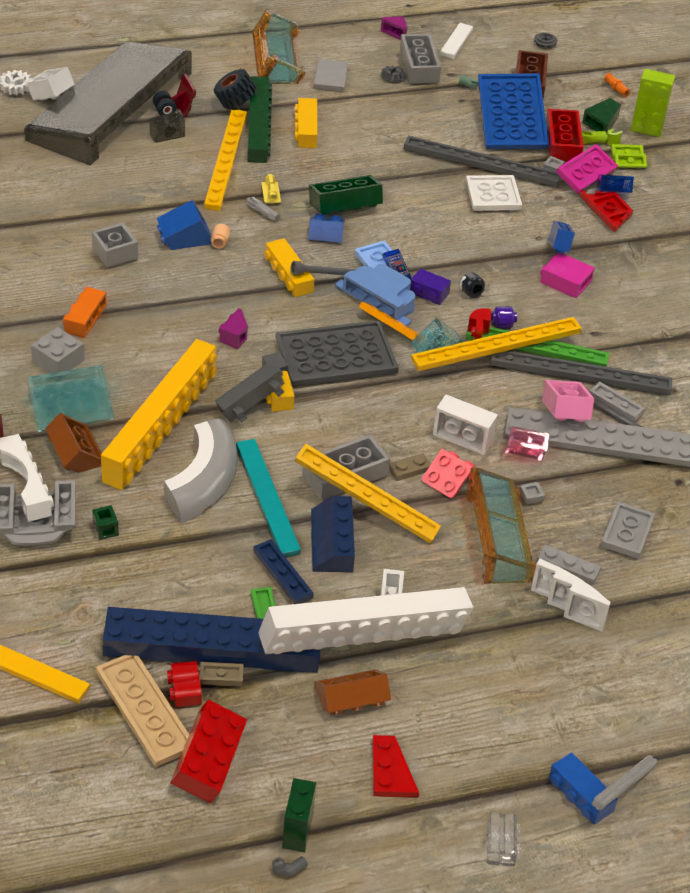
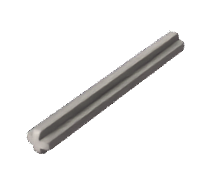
M652 755L645 757L594 797L592 806L596 807L597 810H602L651 771L655 764H657V759H654Z

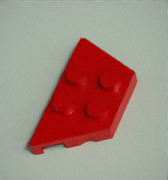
M585 190L580 191L579 196L613 232L633 214V209L616 192L595 191V194H586Z

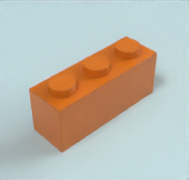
M86 287L79 294L78 300L72 304L69 313L63 318L66 333L83 338L87 336L107 306L106 291Z

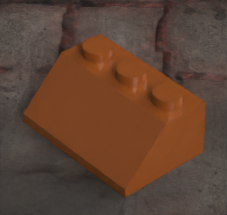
M59 413L45 429L49 435V440L55 447V452L62 461V466L67 470H73L78 473L101 467L102 452L89 427L78 420Z
M376 669L314 681L322 708L330 713V715L342 714L343 710L349 708L352 711L362 710L364 705L372 704V706L385 705V701L391 700L388 676L386 673Z

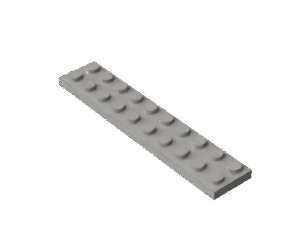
M509 407L504 439L690 467V434L598 420L578 422L567 418L565 421L555 419L550 413Z

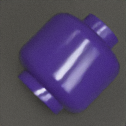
M497 306L494 311H491V324L497 329H511L514 323H517V312H514L511 306Z

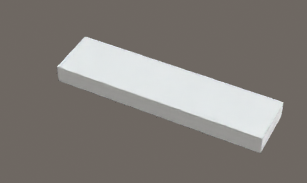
M459 23L440 51V56L454 59L472 33L473 26Z

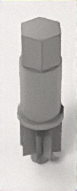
M253 196L252 198H247L248 206L256 212L261 213L274 222L280 219L281 215L265 205L264 202Z

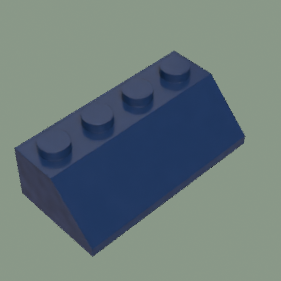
M331 496L311 509L313 572H353L355 548L352 496Z

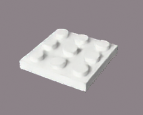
M514 175L466 176L465 181L473 211H514L522 209V202Z

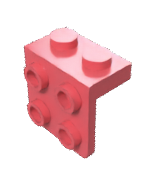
M441 449L423 475L422 481L452 499L456 496L466 479L469 477L474 480L478 473L474 469L475 465L468 460L463 461L459 459L456 453Z

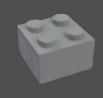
M124 223L92 231V248L106 267L138 258V241Z
M59 327L31 345L32 362L57 378H60L85 360L84 343Z

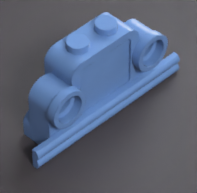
M379 264L374 268L361 266L355 271L346 273L344 280L341 279L335 283L336 287L359 301L370 303L406 326L411 324V320L404 317V315L412 314L415 309V293L410 290L411 280L387 265Z

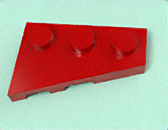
M373 735V796L419 798L418 788L396 737L392 735Z

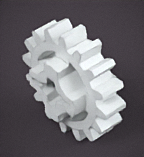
M22 70L7 71V74L2 73V76H0V90H4V93L9 92V95L24 94V91L29 92L26 82L32 79L31 75H28L27 72L22 73Z

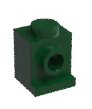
M112 505L92 509V519L99 540L119 536L118 520Z

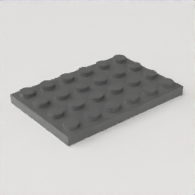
M380 320L276 332L275 334L280 353L288 365L291 386L398 373L399 370Z

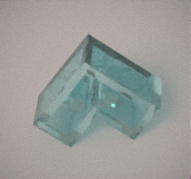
M435 318L411 344L417 353L463 343L464 341L457 331Z

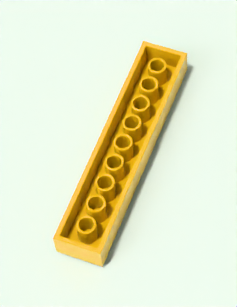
M196 339L101 454L102 483L123 491L127 484L132 482L134 475L141 471L146 460H149L154 450L161 446L163 439L171 433L173 426L179 423L181 416L188 412L190 405L198 399L200 392L207 388L208 382L212 378H215L217 374L216 361L218 358L215 345Z

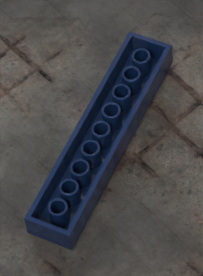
M120 607L107 608L103 635L104 657L119 658L124 655L139 656L143 660L169 662L197 661V664H200V662L244 664V667L312 673H318L320 649L265 654L258 634L264 620L260 618Z

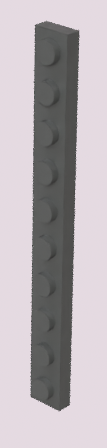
M408 135L404 143L403 149L411 152L434 156L488 171H495L504 175H514L517 178L557 187L561 178L553 170Z
M514 351L492 354L490 364L497 367L587 382H601L605 385L670 395L672 391L671 377Z

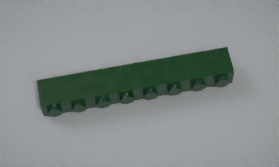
M251 76L256 85V91L250 98L248 162L267 163V157H270L272 83H269V77Z

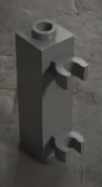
M268 362L215 400L220 412L229 422L238 418L242 423L248 419L244 414L245 411L272 392L278 397L284 393L281 389V386L285 384L281 377L283 372L278 366L274 367Z

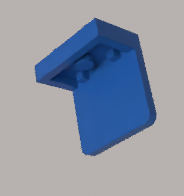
M315 214L310 218L308 240L342 243L345 219H341L342 216L338 215L326 218L324 214Z

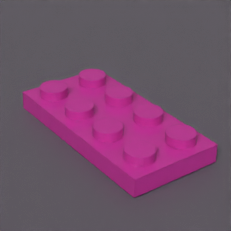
M596 144L558 167L555 172L578 194L581 190H585L616 170L618 165Z

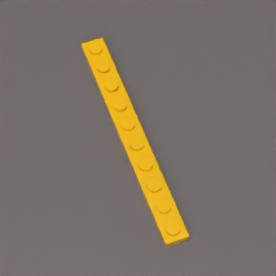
M231 110L205 199L204 209L221 211L246 122L247 111Z
M574 317L415 353L412 354L411 360L419 372L580 334L582 328Z

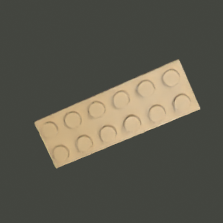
M124 655L97 666V675L155 768L179 758L189 733L139 656Z

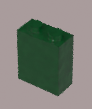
M293 778L284 816L283 849L305 852L314 814L316 782Z

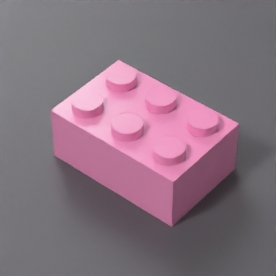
M545 380L542 402L557 420L565 421L568 418L584 422L585 420H591L594 397L581 382Z

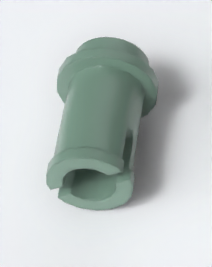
M461 75L458 84L476 90L478 80Z

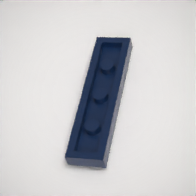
M271 539L253 546L255 555L293 604H302L313 599V591Z

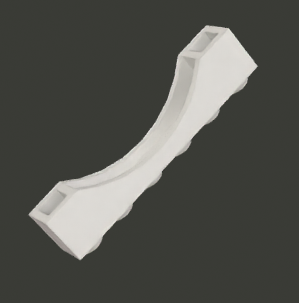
M19 434L0 438V461L2 465L15 470L27 481L26 487L21 493L23 512L28 522L52 516L53 498L51 495L48 496L47 485L43 484L42 475L38 473L37 465L33 462L31 452L27 450L25 440L22 441Z

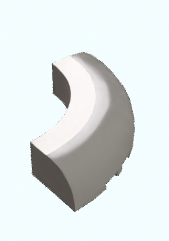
M213 419L194 425V443L198 450L195 459L183 472L164 481L165 499L180 523L201 515L202 511L209 506L213 507L216 501L226 494L230 488V483L236 475L238 463L236 442L228 423L222 419Z

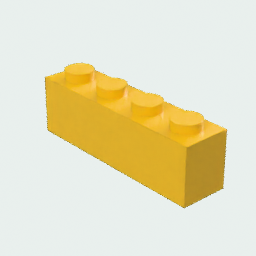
M298 98V104H295V141H298V147L317 148L316 98Z
M285 238L266 243L264 257L270 262L272 269L278 273L280 280L285 283L287 290L294 297L313 293L314 278L310 273L304 272L301 275L291 274V263L301 260Z

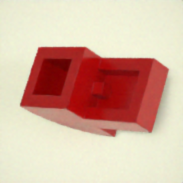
M481 308L470 314L467 332H471V337H474V340L482 338L483 333L489 334L491 309Z

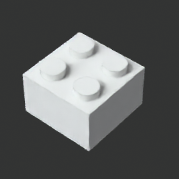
M68 67L45 70L26 82L33 100L40 99V101L47 100L48 98L52 100L57 99L61 93L68 92L70 87L75 85Z

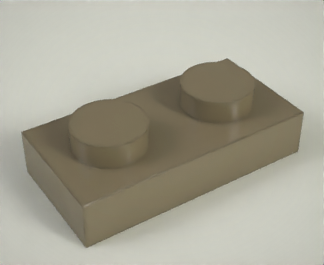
M424 453L391 462L389 470L396 481L426 473L431 464Z
M200 662V685L242 687L244 664Z

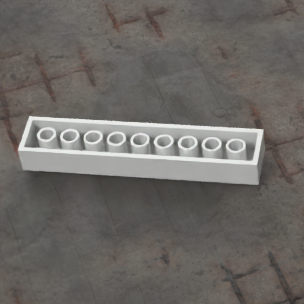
M465 587L273 606L268 607L258 634L265 654H281L289 651L300 652L307 649L319 650L325 647L360 645L369 642L379 643L387 640L398 641L405 638L416 639L423 636H438L449 633L457 634L461 632L473 609V605Z

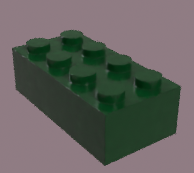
M372 175L309 184L310 204L320 214L324 215L334 211L345 212L346 209L358 210L364 206L376 207L377 204H383V187Z

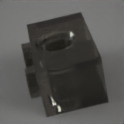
M180 112L149 118L150 136L155 143L185 137V120Z

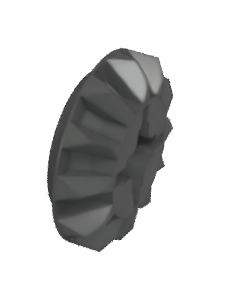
M543 32L535 35L534 42L537 46L552 48L556 46L557 38L550 33Z
M392 65L391 67L386 66V68H382L381 76L389 82H399L405 78V72L403 68Z

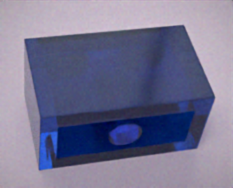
M598 174L597 190L632 193L634 176Z

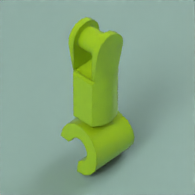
M614 128L608 130L607 134L606 131H582L583 144L607 143L609 146L621 144L622 131L614 133Z

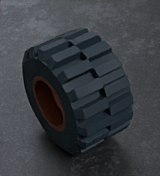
M245 69L234 70L226 74L214 87V94L226 109L241 106L256 91V85Z

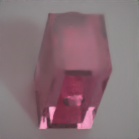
M512 426L508 435L505 452L543 460L547 450L549 434Z

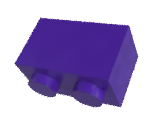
M420 268L411 279L410 290L416 296L441 305L450 293L451 280Z

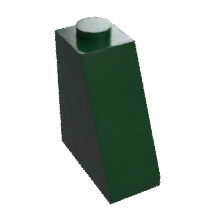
M612 98L595 104L584 110L582 123L594 131H606L607 134L608 130L613 127L619 118L621 104Z

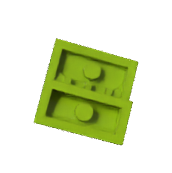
M611 145L612 159L618 165L617 168H647L643 145Z

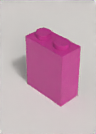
M557 253L554 257H551L546 266L542 267L540 282L577 298L592 282L595 267L565 254Z

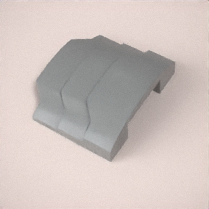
M55 481V492L48 495L52 496L54 507L51 508L52 516L28 522L23 512L21 494H16L15 483L0 484V535L7 538L13 545L19 546L55 543L66 531L75 528L76 481Z

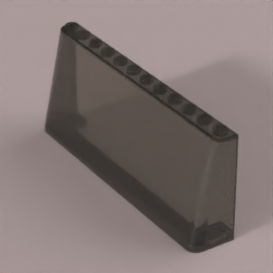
M126 41L24 128L25 141L91 166L99 158V144L177 73L180 80L183 74H187L188 77L192 74L191 50Z

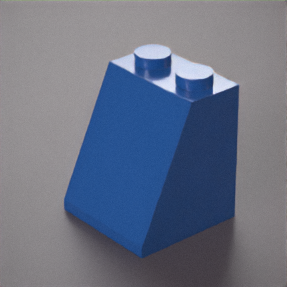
M193 200L157 217L159 223L157 229L162 235L160 236L164 245L168 244L171 250L212 245L211 233L207 223Z

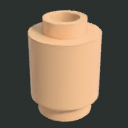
M217 224L214 227L211 243L215 248L220 249L226 246L230 235L228 226Z

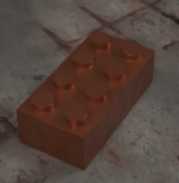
M519 50L515 74L539 73L542 97L544 98L548 53Z

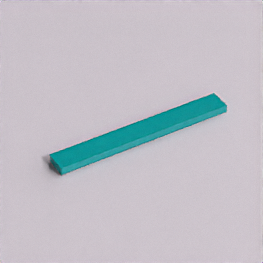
M250 439L236 442L238 453L276 546L285 557L301 554L300 546L256 440Z

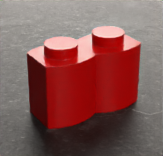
M197 661L171 663V670L167 671V682L172 684V688H169L170 701H174L175 707L202 705Z

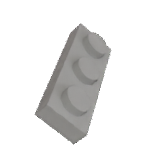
M601 382L589 390V393L596 400L634 422L644 414L645 407Z
M546 544L537 559V562L540 558L554 564L591 585L594 584L601 569V566Z

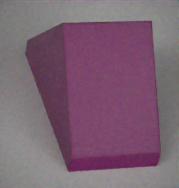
M404 16L383 17L381 20V31L401 40V34H407Z

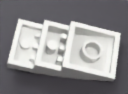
M539 558L531 591L548 597L547 604L565 610L563 617L602 632L611 602L580 578Z

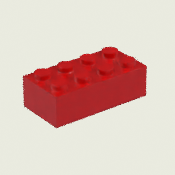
M548 109L546 127L549 157L552 156L568 162L581 154L584 149L579 110Z
M208 699L198 711L170 784L211 803L221 792L248 719Z

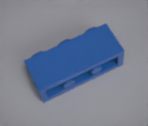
M553 220L548 241L552 248L555 249V252L564 254V252H570L575 232L570 224Z
M572 752L552 764L549 774L551 783L565 794L569 802L577 806L586 819H589L595 825L614 812L618 798L614 799L602 810H597L596 807L592 806L594 797L607 787Z

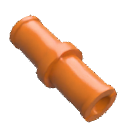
M611 73L605 75L604 81L611 85L614 91L619 92L624 98L630 94V89L623 85L620 79H616Z

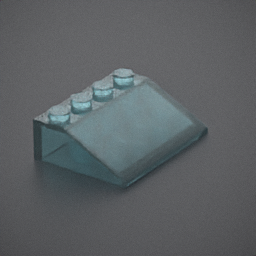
M103 365L28 377L27 386L39 432L46 431L45 428L59 413L84 424L114 419Z

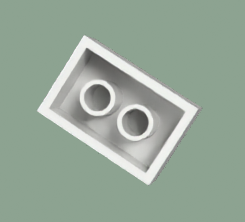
M445 395L436 408L433 435L485 455L494 439L498 414Z

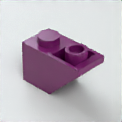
M238 308L232 313L228 320L220 325L218 330L220 334L219 342L239 349L247 340L248 325L242 309Z

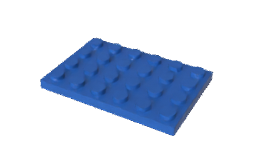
M478 74L485 149H548L549 142L540 74Z

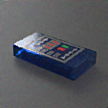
M399 248L382 254L388 267L410 280L412 279Z

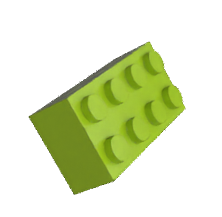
M644 69L630 131L661 137L675 75Z

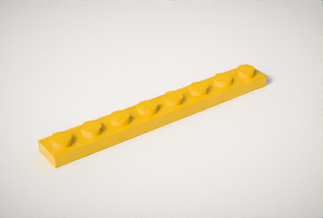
M306 443L295 458V462L430 544L441 525Z

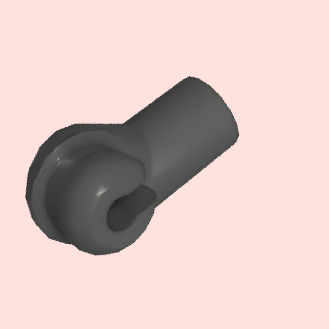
M302 856L291 864L285 863L284 859L278 857L272 861V870L277 875L292 877L306 868L308 863Z

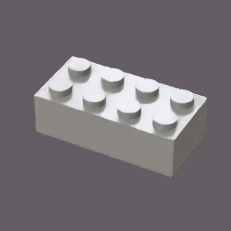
M401 34L400 53L409 83H439L441 65L431 34Z
M371 435L321 452L369 482L389 474L390 458ZM305 467L302 468V476L321 501L344 492Z

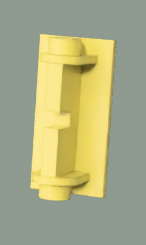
M268 174L265 182H261L264 203H281L278 182H275V177L272 174Z

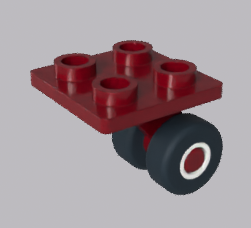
M183 74L177 94L171 97L167 91H159L153 96V104L162 117L172 116L176 109H180L183 116L187 117L191 111L193 98L196 96V89L187 74Z

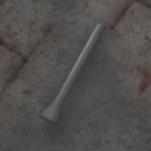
M293 261L290 267L292 275H301L304 272L345 275L349 271L356 270L308 266L301 261Z

